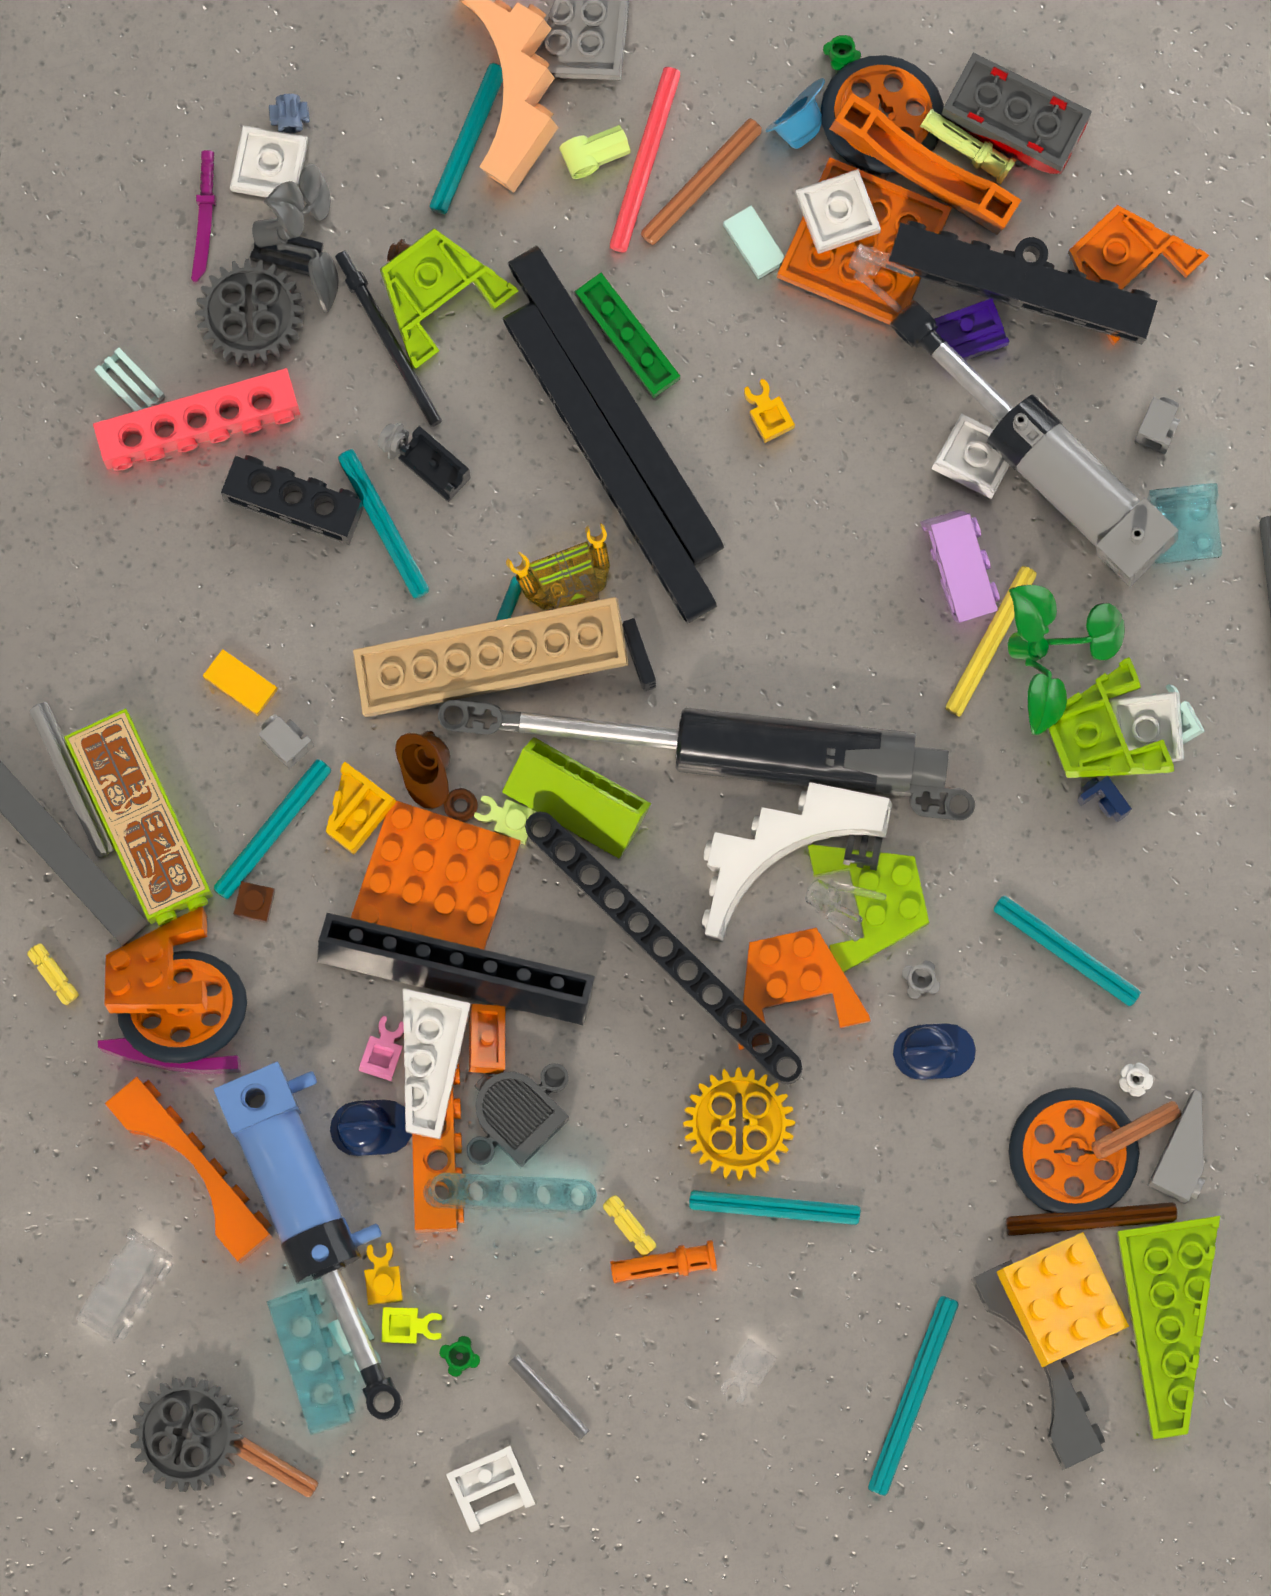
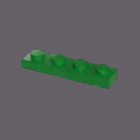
M599 273L574 291L576 298L653 399L680 380V374L602 273Z

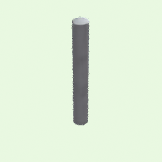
M519 1354L508 1363L579 1440L590 1431Z

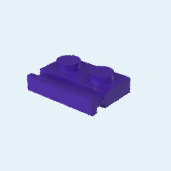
M987 299L934 318L938 326L936 332L965 361L1009 345L1010 341L1006 337L993 299Z

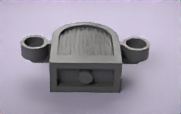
M553 1063L547 1065L541 1072V1083L539 1085L528 1076L517 1072H504L495 1076L486 1073L474 1087L479 1091L476 1099L477 1118L487 1136L475 1137L468 1143L467 1155L469 1160L480 1166L488 1164L494 1157V1148L498 1145L519 1168L523 1167L569 1121V1116L548 1096L551 1092H560L567 1086V1070L560 1064Z

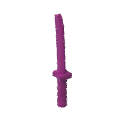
M210 150L201 151L200 195H196L199 214L191 276L193 282H198L206 272L213 206H216V197L212 191L214 183V151Z

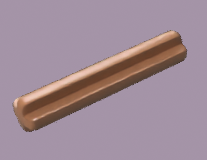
M1170 1101L1092 1143L1091 1148L1098 1159H1103L1180 1118L1181 1110L1176 1102Z
M245 1437L242 1440L234 1441V1446L241 1450V1454H236L305 1497H311L318 1487V1482Z

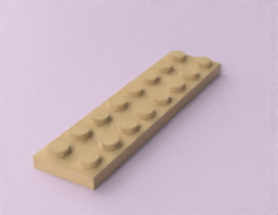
M616 597L353 650L362 714L365 717L629 665L619 602Z

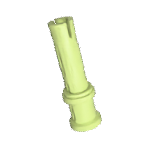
M933 109L929 111L920 125L921 128H924L971 159V164H973L974 168H982L997 178L996 182L1000 185L1017 160L1014 157L1009 159L995 150L991 142L985 141V143H982Z

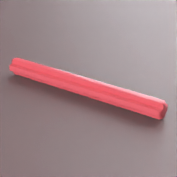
M665 67L663 69L610 241V248L614 251L625 253L628 249L680 79V71L672 67Z

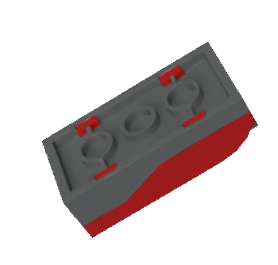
M973 52L943 108L942 117L982 143H985V141L991 142L994 149L1014 157L1028 166L1050 174H1061L1088 124L1092 111Z

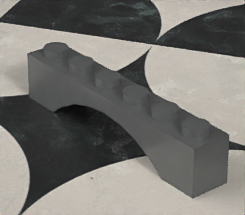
M1012 1260L973 1277L971 1281L985 1310L1015 1328L1031 1345L996 1273L998 1270L1013 1264ZM1059 1359L1043 1368L1049 1382L1052 1401L1051 1423L1047 1439L1062 1470L1104 1451L1101 1444L1105 1442V1439L1097 1423L1091 1425L1085 1413L1090 1408L1081 1391L1076 1393L1070 1380L1074 1379V1375L1066 1359L1062 1361Z

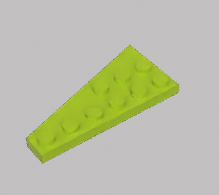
M1220 1216L1116 1232L1152 1440L1186 1435L1189 1431L1194 1397L1193 1391L1200 1357L1199 1351L1203 1336Z

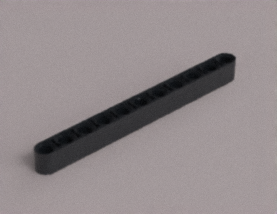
M536 245L508 261V266L529 302L532 301L541 313L693 564L696 565L722 550L724 545L715 528L541 249Z
M531 301L504 316L502 319L509 334L682 618L688 624L716 608L717 604L713 595L535 304Z
M540 811L529 816L525 825L527 835L558 868L778 1082L788 1085L799 1080L803 1070L801 1060L762 1020L551 815ZM542 820L549 822L551 829L548 835L537 837L533 834V827L537 822ZM565 844L575 847V855L568 861H562L557 858L559 847ZM587 868H595L600 873L598 881L592 885L584 884L581 880L582 873ZM615 891L624 895V902L619 908L612 909L606 906L605 901L608 894ZM638 915L645 916L649 921L647 929L640 933L630 929V921ZM661 939H668L673 943V950L668 956H658L654 951L655 944ZM685 963H693L698 968L696 977L689 981L679 977V969ZM709 987H717L722 991V999L717 1004H708L703 999V994ZM742 1011L746 1014L747 1023L745 1026L739 1029L729 1026L728 1017L732 1012ZM758 1035H767L772 1040V1046L767 1052L759 1053L753 1049V1040ZM783 1059H791L797 1065L796 1072L790 1077H783L777 1072V1065Z

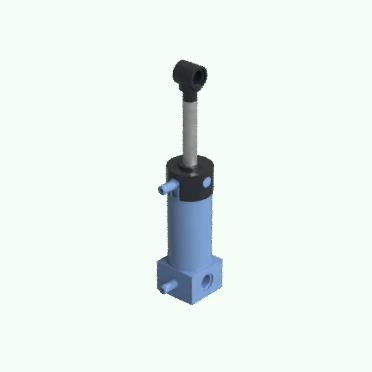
M277 1061L213 1090L231 1133L240 1143L281 1241L282 1251L296 1284H303L312 1280H322L366 1385L362 1391L366 1399L367 1409L378 1420H392L402 1410V1396L396 1390L391 1377L385 1378L341 1273L342 1269L361 1257L358 1246L381 1237L382 1233L378 1224H373L353 1234L351 1233L346 1219L341 1215L300 1118L302 1113L294 1097V1093L317 1083L314 1072L310 1071L288 1081ZM264 1095L266 1097L264 1104L259 1108L250 1107L251 1100L255 1096ZM382 1393H389L394 1398V1406L388 1412H379L375 1407V1399Z

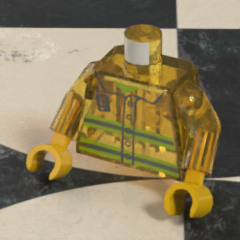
M600 523L602 531L599 536H591L589 526H587L585 533L588 541L531 563L521 552H518V554L521 556L522 562L517 567H513L511 560L507 558L506 565L513 573L517 574L516 579L525 597L543 611L600 600L599 592L606 587L610 569L607 545L604 542L607 537L604 525Z

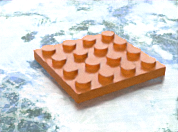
M829 157L819 182L857 170V168ZM859 169L881 227V233L818 254L803 216L778 271L777 278L890 325L911 303L922 279L921 277L886 267L900 223L907 224V221H915L924 224L927 227V231L939 234V231H943L952 208Z
M396 800V803L385 816L351 918L485 950L521 840Z

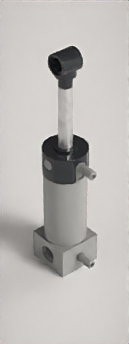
M913 300L890 323L892 329L911 347L915 346L916 348L922 346L999 421L986 443L995 449L1014 470H1018L1096 547V555L1129 587L1178 541L1179 530L1145 497L1140 501L1062 425L1063 422L1047 409L1035 395L1032 394L1026 397L1013 408L936 332L938 328L936 321L918 302Z

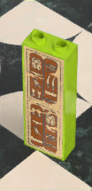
M125 708L64 736L150 924L152 925L157 922L161 926L176 919V913L189 908V911H193L198 907L207 905V899L212 897L213 894L127 709Z

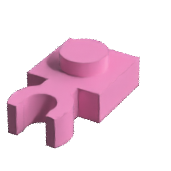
M383 1016L378 1025L380 1039L373 1036L369 1037L359 1071L392 1081L403 1046L394 1042L402 1037L404 1024L400 1021L398 1029L390 1032L385 1028L387 1017Z

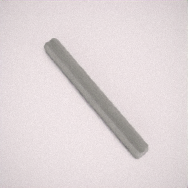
M43 702L33 706L30 709V714L95 855L101 858L111 854L114 851L113 843L49 704Z

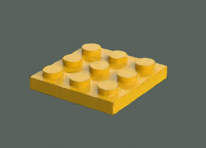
M1084 1232L996 1272L1042 1367L1129 1327Z

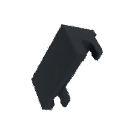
M418 426L412 434V440L407 445L403 444L401 446L398 459L449 502L471 478L470 470L423 428Z

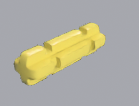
M39 943L27 952L33 964L38 965L37 969L52 990L57 991L56 995L64 1005L72 1003L79 996L73 985L67 983L69 981L54 959L48 957L50 954L43 944Z
M617 1195L610 1197L604 1202L603 1209L610 1217L613 1216L615 1218V1224L627 1239L636 1244L634 1247L639 1254L647 1256L656 1248V1243L649 1235L646 1236L644 1234L645 1229L629 1209L625 1210V1204Z

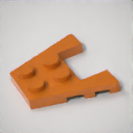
M1119 205L1114 207L1068 251L1076 271L1086 274V279L1098 283L1101 279L1117 283L1119 285L1118 289L1121 290L1160 254H1163L1185 278L1209 256L1205 251L1197 250L1184 243V240L1179 237L1169 235L1156 228L1151 222ZM1107 334L1113 346L1121 339Z
M203 906L106 954L104 1005L109 1013H149L150 1009H166L167 1013H180L181 1009H193L194 1013L207 1012V988L202 980L173 988V947L207 937V914Z
M817 928L749 942L743 1003L765 1024L763 1013L765 1008L833 994L840 1028L871 1022L869 1014ZM744 1012L741 1015L740 1028L747 1023V1016ZM758 1035L754 1038L752 1047L769 1045V1037L767 1035ZM738 1043L739 1050H740V1051H741V1050H745V1049Z

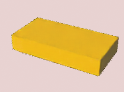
M224 649L221 650L203 674L205 680L256 716L260 715L278 690L275 685Z

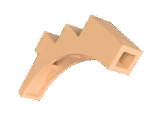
M459 0L471 9L485 24L496 46L503 75V105L500 122L491 147L479 167L488 177L514 193L559 128L551 119L554 114L538 103L555 79L548 70L550 64L535 54L552 28L544 20L546 14L532 4L527 8L517 2L512 9L502 0H495V2L491 0Z

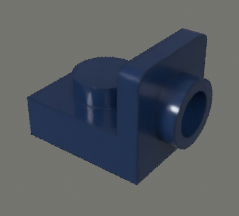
M1108 776L1101 781L1095 777L1080 788L1082 794L1077 801L1081 806L1095 796H1098L1100 798L1098 805L1102 812L1108 818L1113 816L1116 822L1125 818L1132 810Z

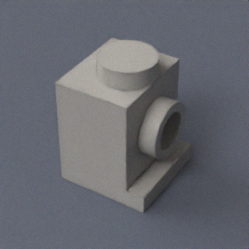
M1153 397L1134 442L1166 454L1172 441L1167 437L1173 438L1180 422L1179 419L1174 418L1179 404L1169 398L1161 397L1157 399Z
M273 714L261 725L262 731L259 733L262 742L288 769L294 766L314 747L312 740L308 736L303 739L300 738L303 732L291 719L285 723L280 716Z

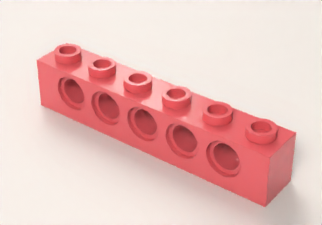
M285 368L93 423V427L107 470L113 468L115 471H120L133 466L132 462L143 459L149 462L156 461L165 457L167 452L178 450V452L191 451L197 448L199 443L209 440L211 443L222 442L229 439L230 434L243 431L244 434L254 433L261 430L262 425L272 422L278 425L285 424L294 420V416L300 415L288 370ZM259 398L271 400L269 407L263 410L256 409L254 403ZM235 407L239 409V412L234 418L226 419L221 416L224 409ZM196 416H203L207 419L206 423L200 428L189 426L190 421ZM170 425L174 427L173 433L168 437L157 435L158 430L162 426ZM136 434L142 437L141 442L134 447L125 445V440L130 435Z

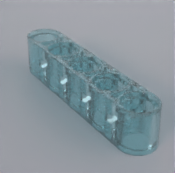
M442 1173L429 1179L423 1189L424 1198L431 1206L454 1209L576 1214L591 1208L597 1198L596 1189L589 1181L564 1178ZM438 1181L445 1183L449 1188L447 1199H441L435 1193V1185ZM472 1183L478 1184L483 1190V1197L480 1201L474 1200L470 1196L469 1187ZM505 1185H511L515 1188L517 1197L514 1203L505 1199L503 1194ZM540 1186L545 1187L550 1192L551 1198L548 1204H544L538 1199L537 1191ZM573 1188L581 1190L584 1195V1202L581 1206L576 1205L571 1199Z

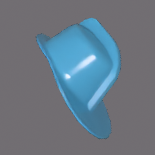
M820 78L808 86L793 101L782 116L770 124L765 131L775 130L794 149L801 148L814 138L822 124V114L815 96L823 87L825 79Z

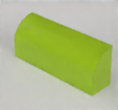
M535 737L523 748L502 791L504 794L536 812L548 813L562 827L618 859L622 857L652 804Z

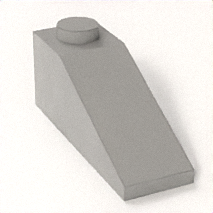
M1196 1089L1190 1094L1181 1117L1178 1119L1147 1185L1184 1204L1191 1197L1197 1199L1205 1183V1180L1200 1178L1204 1170L1202 1092Z

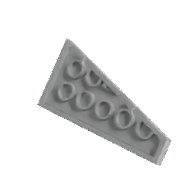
M555 0L548 14L549 19L547 21L552 29L535 54L550 64L548 70L555 78L621 80L629 0Z

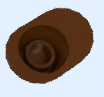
M426 731L421 735L417 733L401 735L396 741L395 752L409 795L423 808L435 809L442 806L447 800L449 793L446 770L451 756L448 747L439 737L435 736L433 731Z

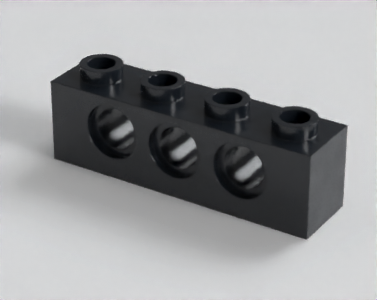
M245 455L244 459L238 456L234 457L221 491L225 502L350 545L363 511L362 500L358 499L356 493L340 488L339 492L326 488L327 484L316 478L309 477L307 481L295 477V472L281 466H277L276 470L263 466L264 462L250 455ZM260 480H266L271 483L270 488L263 493L254 491V485ZM289 492H300L302 494L301 500L295 504L287 503L285 497ZM323 502H329L334 505L333 511L327 515L317 513L316 509Z

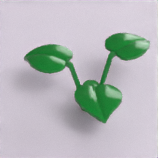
M1021 585L1009 589L1014 605L1015 623L1018 632L1010 636L1008 652L1012 658L1026 660V666L1033 667L1042 673L1034 675L1030 681L1027 699L1032 735H1039L1057 723L1063 716L1067 704V693L1062 680L1052 678L1051 671L1036 661L1047 655L1049 645L1090 643V652L1094 659H1110L1116 655L1122 646L1125 625L1122 614L1114 605L1100 603L1091 609L1087 617L1086 629L1089 636L1045 639L1044 634L1049 633L1048 625L1055 620L1057 614L1055 598L1045 587Z

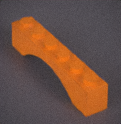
M851 93L829 128L996 235L1005 228L1021 202V199L996 183L972 174L930 151L902 131L882 111L854 93Z
M135 1077L105 1104L130 1133L148 1136L166 1143L193 1164L204 1180L212 1200L215 1215V1235L240 1264L243 1263L272 1238L267 1231L272 1225L259 1210L254 1214L249 1210L245 1203L250 1199L237 1184L232 1188L223 1179L228 1173L215 1157L210 1162L201 1153L205 1146L193 1131L186 1135L179 1127L183 1119L170 1105L166 1109L163 1108L157 1100L161 1093L148 1079L142 1083L138 1077Z

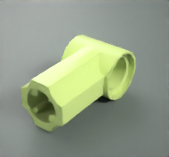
M620 125L588 138L584 135L571 138L559 147L573 179L589 176L597 171L600 165L631 153L627 137Z

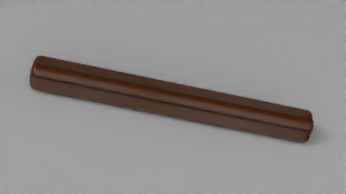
M1169 1202L1113 1207L1084 1212L1011 1216L1006 1219V1232L1009 1236L1174 1222L1177 1220L1178 1213L1176 1204Z

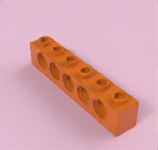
M457 1064L445 1117L447 1128L441 1135V1139L412 1134L416 1233L458 1231V1223H464V1202H457V1188H463V1168L456 1167V1154L462 1153V1133H455V1119H461V1099L454 1098V1085H460V1064ZM437 1152L444 1153L448 1157L447 1165L441 1170H434L428 1165L430 1156ZM436 1187H444L449 1192L447 1201L441 1205L433 1204L429 1199L430 1192Z

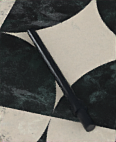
M346 250L338 253L335 258L346 276L345 283L350 292L357 295L431 427L438 425L442 422V419L368 290L367 285L369 283L363 272L357 270Z

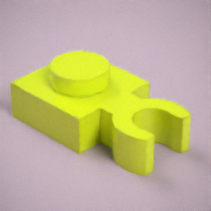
M383 1307L381 1342L417 1344V1334H423L430 1340L442 1339L441 1333H431L428 1330L429 1323L433 1320L441 1321L442 1315L430 1313L423 1319L418 1318V1308Z

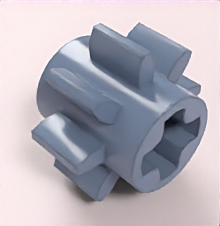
M297 94L279 95L275 98L276 105H269L271 126L278 125L279 132L297 133L303 130L302 123L310 122L307 102H301L300 96Z

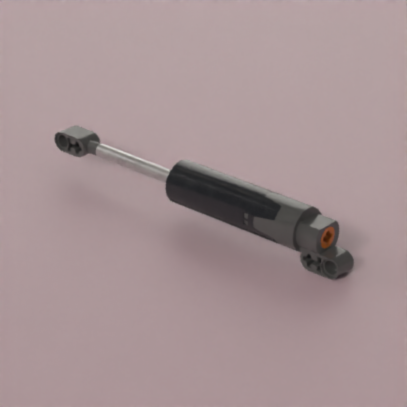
M458 699L443 703L438 712L440 724L445 729L451 731L492 734L502 730L676 749V769L678 772L802 786H809V782L857 792L909 797L912 810L923 817L965 820L973 814L975 809V800L966 790L945 787L949 751L916 747V733L694 708L682 710L679 729L501 710L500 707L492 703ZM455 705L462 709L464 717L460 724L453 725L446 720L445 712L449 706ZM469 706L475 707L473 714L483 715L487 709H490L492 716L497 717V722L492 723L490 728H485V722L473 720V727H468L467 724L470 719ZM928 791L930 798L941 800L940 792L946 793L943 800L944 813L938 812L940 806L936 804H928L927 810H922L920 803L916 802V797H922L923 792ZM956 795H963L968 800V808L960 814L953 813L950 809V801Z

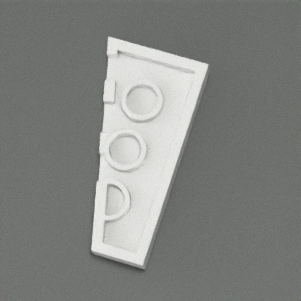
M403 989L406 1132L440 1140L471 1004Z

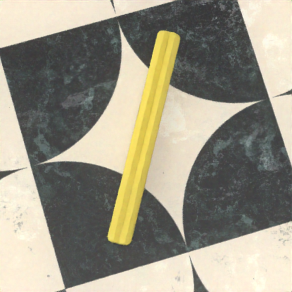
M1020 567L1009 589L1021 585H1032L1037 573L1029 567ZM1009 590L946 704L945 709L955 716L960 717L964 712L1015 617L1014 605Z

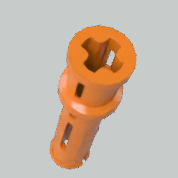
M713 1240L707 1241L706 1245L689 1248L680 1245L678 1248H675L674 1252L610 1261L614 1284L679 1272V1275L688 1276L689 1272L704 1269H711L712 1272L718 1271Z

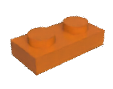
M471 1004L469 1011V1072L504 1073L505 1007Z

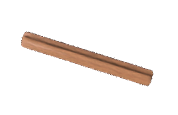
M748 119L642 229L641 236L651 245L656 244L761 134L762 128L755 120Z

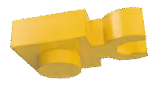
M761 379L759 385L763 390L762 394L753 395L747 386L744 388V396L750 404L756 405V408L750 410L749 415L766 443L794 429L795 424L780 396L770 400L769 384L765 379Z
M390 1242L386 1243L387 1252L381 1258L374 1255L373 1245L367 1246V1256L374 1263V1269L364 1270L368 1305L403 1302L400 1267H389V1262L394 1254Z

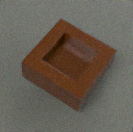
M241 881L233 913L234 916L268 923L275 889Z

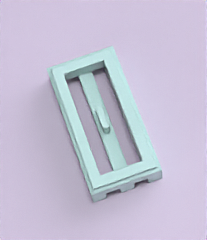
M119 347L111 357L108 356L104 360L105 362L101 366L98 365L94 369L99 377L133 412L156 406L165 397L164 393ZM119 360L154 395L152 399L116 364ZM110 368L145 403L142 408L109 376L107 371Z

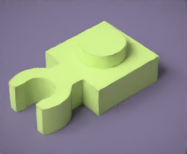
M482 796L481 802L489 805L491 811L487 815L475 812V820L483 824L493 821L496 823L494 832L521 840V843L526 845L529 838L525 829L526 821L536 811L506 799L503 808L497 806L493 798Z

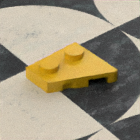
M344 762L341 766L340 784L338 791H335L332 803L334 808L328 819L326 833L354 855L385 818L388 811L396 803V800L348 763Z

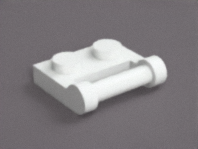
M511 1446L446 1474L471 1533L481 1529L480 1525L522 1506H525L527 1509L536 1505ZM515 1483L519 1493L476 1512L473 1511L470 1502Z

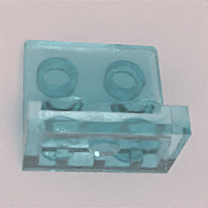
M1217 483L1149 490L1147 500L1179 530L1178 540L1164 554H1160L1155 560V564L1213 559L1222 556L1216 507L1219 496Z

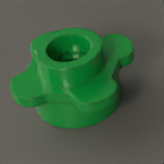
M836 36L823 46V53L829 56L831 67L835 70H840L844 65L861 59V52L855 49V42L851 36ZM844 51L845 54L841 55L839 52Z
M461 1336L457 1342L450 1346L443 1345L440 1348L439 1354L441 1358L446 1360L449 1366L448 1373L453 1377H459L462 1371L470 1367L476 1368L480 1363V1357L474 1354L471 1348V1339L467 1336ZM458 1353L463 1354L461 1360H458L456 1357Z

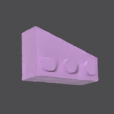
M956 510L920 521L923 531L928 530L933 547L930 552L933 561H937L942 578L940 582L953 620L960 623L998 611L995 602L1000 601L995 582H989L986 570L991 569L985 549L980 551L977 538L981 537V530L976 517L971 518L970 513Z

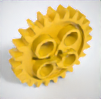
M737 1067L735 1077H730L726 1069H723L722 1080L718 1081L712 1074L709 1076L711 1084L709 1088L699 1083L698 1088L702 1093L701 1097L690 1095L689 1099L696 1106L695 1108L687 1107L684 1110L686 1114L693 1117L692 1120L683 1122V1127L693 1130V1132L685 1136V1141L696 1142V1145L691 1148L690 1153L696 1154L701 1152L703 1154L699 1161L700 1165L708 1161L712 1162L710 1173L713 1174L720 1167L723 1168L724 1179H727L731 1171L736 1172L738 1181H741L743 1171H748L751 1178L754 1179L756 1177V1168L760 1167L763 1172L768 1173L767 1162L769 1160L777 1165L780 1163L776 1155L777 1151L781 1153L788 1152L789 1149L782 1141H790L794 1137L791 1133L785 1131L786 1128L795 1126V1121L785 1118L786 1115L793 1112V1107L782 1106L788 1095L782 1094L777 1096L775 1092L779 1084L775 1083L768 1087L766 1085L768 1075H763L758 1081L754 1079V1069L750 1070L747 1077H742L740 1067ZM738 1093L742 1095V1121L749 1124L743 1127V1153L740 1155L736 1153V1128L729 1125V1122L735 1121V1095ZM719 1098L726 1099L731 1104V1111L723 1116L714 1113L711 1106ZM750 1099H761L766 1106L764 1113L761 1115L749 1113L746 1104ZM722 1132L730 1136L732 1144L728 1149L718 1150L714 1147L712 1138L717 1133ZM754 1132L761 1133L766 1138V1145L759 1150L750 1148L746 1140L748 1135Z

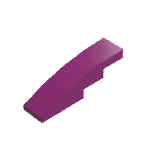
M125 1038L98 1040V1048L102 1052L135 1064L168 1071L198 1074L241 1073V1060L238 1055L203 1058L198 1061L181 1064L164 1063L149 1058L137 1051Z

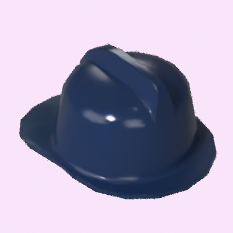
M947 1023L909 1027L899 1034L893 1049V1057L899 1070L912 1079L920 1080L961 1076L970 1069L975 1060L976 1053L974 1040L967 1030L958 1025Z
M364 1100L347 1103L336 1111L331 1120L330 1133L332 1141L339 1150L348 1155L366 1156L395 1153L405 1147L412 1137V1133L406 1132L405 1107L391 1100Z

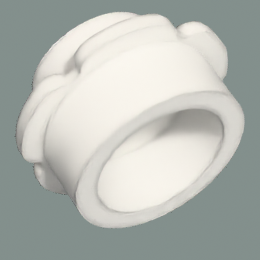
M1136 1063L1135 1065L1127 1064L1122 1068L1119 1085L1124 1092L1130 1093L1131 1096L1139 1097L1152 1087L1153 1077L1149 1074V1068L1142 1063ZM1137 1076L1139 1078V1082L1135 1083L1133 1081V1077Z

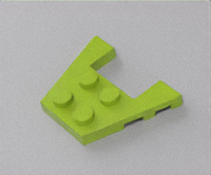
M435 228L380 268L410 363L414 369L440 351L421 326L420 321L473 282L492 309L497 308L518 292L514 285L498 276L489 267L484 266Z
M1130 657L1122 660L1119 663V667L1108 675L1104 673L1095 680L1096 683L1083 693L1077 692L1067 699L1063 716L1057 723L1048 728L1067 778L1155 774L1175 771L1164 740L1129 751L1109 702L1111 698L1141 688Z
M808 845L807 849L814 877L849 871L863 938L829 945V949L843 973L929 924L915 856L880 852L877 871L870 870V866L865 865L863 868L856 867L857 864L850 863V866L844 865L846 848ZM853 849L852 854L859 855V850ZM866 851L865 856L872 857L873 851Z

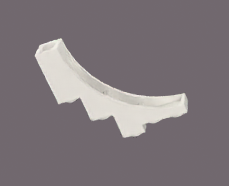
M809 782L808 790L802 791L799 799L798 810L803 811L802 815L762 807L760 816L755 815L752 823L751 835L755 836L754 840L714 832L713 841L708 840L706 843L704 860L708 861L707 866L711 871L719 872V875L712 878L709 895L713 896L711 909L705 910L702 919V929L706 930L705 935L710 940L723 942L730 919L745 892L766 869L794 850L816 841L838 836L870 835L886 837L893 806L890 798Z

